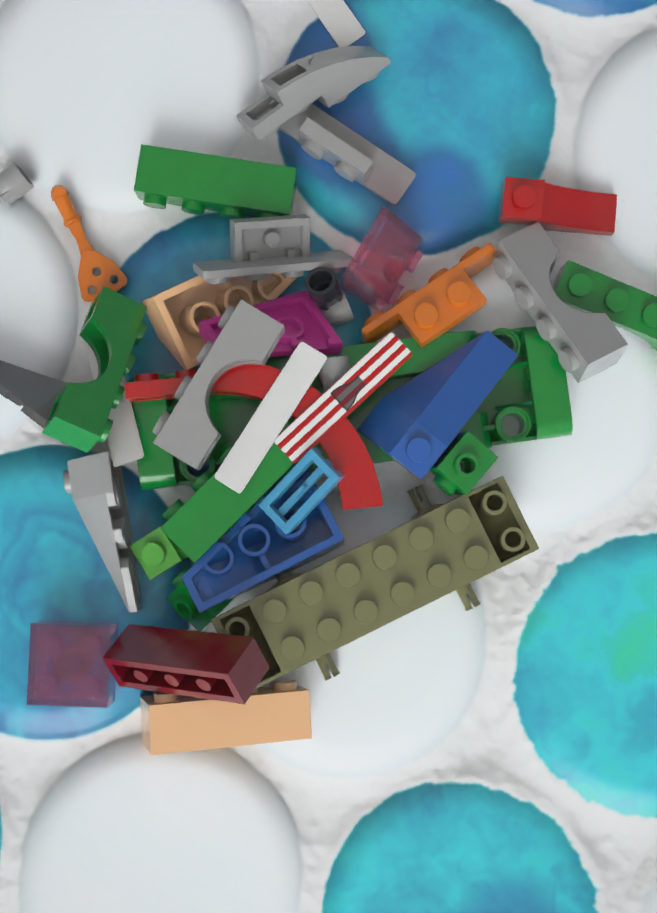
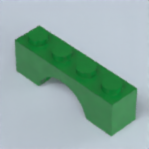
M570 260L560 268L552 288L562 302L581 312L606 313L614 326L641 337L653 349L657 350V296Z
M103 286L91 303L79 334L88 343L96 356L98 363L97 379L86 383L67 382L53 402L42 431L43 434L86 453L90 451L97 441L103 443L106 440L113 425V420L108 418L111 408L116 409L125 390V387L120 385L121 379L129 374L136 359V355L131 353L133 345L139 344L147 327V324L142 322L146 306Z

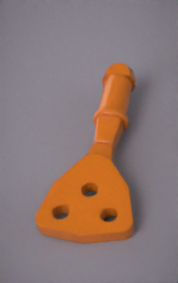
M55 185L51 189L52 201L55 202L64 220V226L69 228L76 239L81 255L78 282L82 299L85 302H92L103 286L117 292L127 284V277L114 261L95 251L86 238L80 222L82 217L78 215L68 195V190L62 185ZM94 268H99L101 270L99 276H95L93 274ZM112 276L118 277L116 284L110 282ZM90 286H94L96 288V292L94 294H90L88 292V288Z

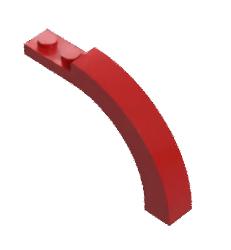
M244 364L233 367L218 378L210 395H236L263 401L282 370L269 365ZM197 369L176 371L175 378L159 379L158 373L135 375V382L124 383L126 399L130 402L174 399L175 393L186 376L193 378ZM310 386L291 417L296 420L323 394ZM345 418L319 442L327 458L334 464L332 467L336 471L339 470L345 476L338 483L342 510L383 506L380 484L374 464L355 428Z

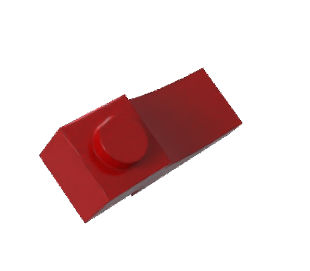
M505 177L501 185L498 223L530 226L539 222L546 231L612 236L615 232L617 194L566 188L545 183V180Z

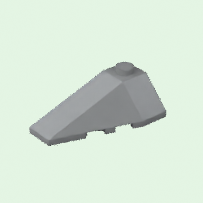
M110 452L68 460V470L63 471L66 493H72L73 502L129 613L138 612L143 609L136 558L129 547L133 544L122 465L118 467L113 466Z

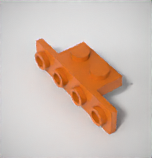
M488 243L481 249L478 246L473 247L461 257L460 263L449 270L447 268L440 269L430 277L428 284L418 291L412 289L404 293L396 301V306L385 313L378 311L370 316L361 329L364 344L378 341L403 324L422 349L486 305L487 299L470 278L493 263L492 259L495 248L492 244Z

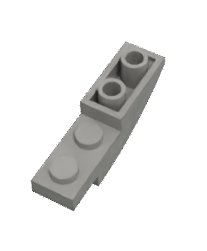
M346 46L316 52L300 58L262 79L261 82L267 94L236 116L242 127L259 141L263 137L276 133L280 125L294 115L308 110L315 100H318L328 108L341 103L348 97L350 92L361 84L375 79L380 71L391 64L386 55L371 46Z

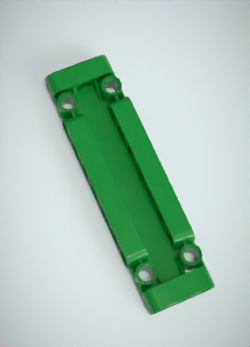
M536 326L515 329L498 328L490 332L498 339L506 341L509 348L516 352L518 357L459 433L469 431L487 448H492V445L572 435L573 422L566 371L561 366L558 354L549 341L541 338ZM473 330L444 333L422 349L413 337L399 339L412 352V357L346 417L365 444L373 463L395 461L357 431L379 401L482 333H476ZM379 342L342 346L341 354L324 355L327 358L348 356L351 369ZM291 356L269 357L265 365L282 370ZM175 372L159 374V379L175 378ZM317 374L310 386L324 394L319 374ZM135 377L129 378L128 382H135ZM210 395V417L214 426L221 434L220 439L208 457L210 463L208 471L212 475L223 463L219 458L237 441L262 401L236 395ZM177 398L131 402L144 452V457L137 460L139 479L143 491L194 484L199 478L191 473L190 465L153 443L157 437L153 433L157 421L165 411L169 414L172 413L179 401ZM505 415H512L519 421L520 430L517 435L509 436L503 432L501 420ZM290 416L287 424L290 425L295 419ZM318 443L315 447H317L322 452L321 455L325 459H328ZM313 462L308 469L310 472L315 471L318 466ZM294 463L283 475H287L297 463Z

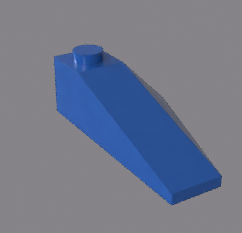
M487 330L383 397L357 431L420 480L446 450L518 357V354Z
M309 469L273 505L277 510L311 475ZM278 483L273 485L182 576L199 613H203L344 545L345 539L325 500L323 499L291 533L285 534L258 506ZM315 484L284 517L287 521L313 495L318 486Z

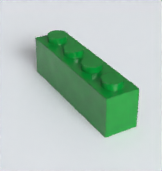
M141 144L134 192L139 200H143V205L156 209H165L166 204L182 206V211L196 215H203L205 210L220 212V217L229 220L243 219V216L255 218L292 215L298 176L297 168Z
M287 423L285 424V426L279 434H281L289 426ZM274 442L240 494L216 480L214 477L216 472L212 475L207 470L191 486L195 493L184 504L178 499L162 515L167 522L160 529L195 563L294 463ZM232 444L219 458L222 462L225 460L234 444Z

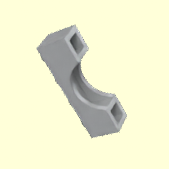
M536 222L499 240L492 259L493 267L498 277L505 280L514 292L515 300L520 308L527 310L532 317L541 338L549 341L556 351L563 369L571 373L575 380L580 383L617 364L628 343L606 313H585L575 310L562 302L555 294L549 275L553 270L560 250L541 224Z
M242 299L236 308L230 305L226 309L218 323V327L222 329L214 343L207 341L196 359V362L201 364L193 378L189 376L184 378L174 397L179 401L172 413L169 414L165 411L153 429V433L157 435L153 442L155 445L197 470H201L221 437V434L211 420L209 412V397L215 382L226 371L239 365L256 364L264 366L285 332L283 324Z

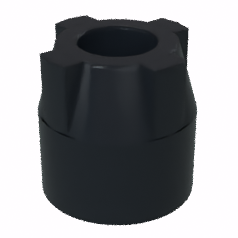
M318 267L310 271L306 276L305 287L311 299L319 305L321 310H328L330 306L342 300L343 294L340 290L339 282L331 269Z

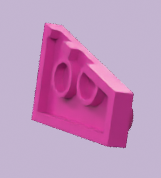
M306 290L253 305V307L280 322L285 327V332L270 357L291 356L300 342L306 343L322 354H341L343 342ZM223 315L199 322V334L205 344L207 341L214 343L222 331L218 327V323Z

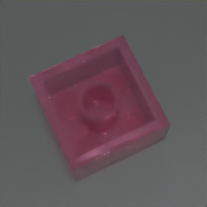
M39 620L31 623L27 705L108 708L114 703L116 680L102 657L118 638L119 623Z

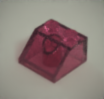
M383 206L342 276V290L378 311H383L386 304L394 307L405 287L399 284L406 270L413 273L424 254L418 250L422 238L391 210Z

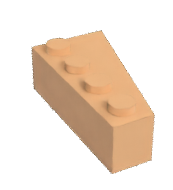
M296 680L273 682V688H257L245 704L162 692L149 696H140L142 743L151 755L312 739L309 690L302 686H297Z

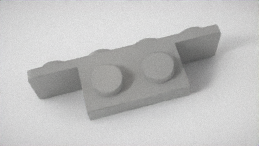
M311 104L310 108L305 112L294 115L280 125L279 130L300 143L302 149L317 160L324 159L334 166V170L340 176L351 182L357 181L393 206L399 203L416 177L414 171L314 104Z
M305 214L230 219V259L193 262V271L202 279H205L207 283L223 284L229 282V277L244 276V279L264 280L267 279V274L281 273L282 276L300 277L305 275V271L318 267H327L336 274L341 272V267L354 266V258L342 250L310 252V217Z

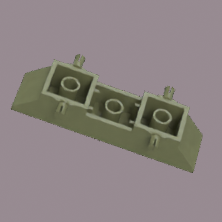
M501 476L471 490L468 495H460L444 504L431 505L422 484L415 487L421 502L414 489L407 491L417 510V513L408 522L304 573L291 574V572L277 577V582L268 591L211 619L218 634L254 637L270 667L255 688L257 689L315 659L325 681L329 680L332 676L326 663L334 677L340 674L330 652L455 590L465 607V611L473 609L466 594H468L473 606L477 607L481 603L470 584L471 582L539 549L504 477Z

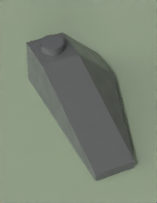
M0 360V394L20 407L22 405L21 411L44 429L53 402L67 383Z

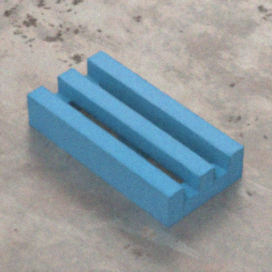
M317 447L311 448L258 505L285 534L291 533L345 477L339 470L336 471L332 467L334 464L329 459H325ZM314 462L318 468L277 510L273 505ZM326 474L328 479L287 521L284 517Z

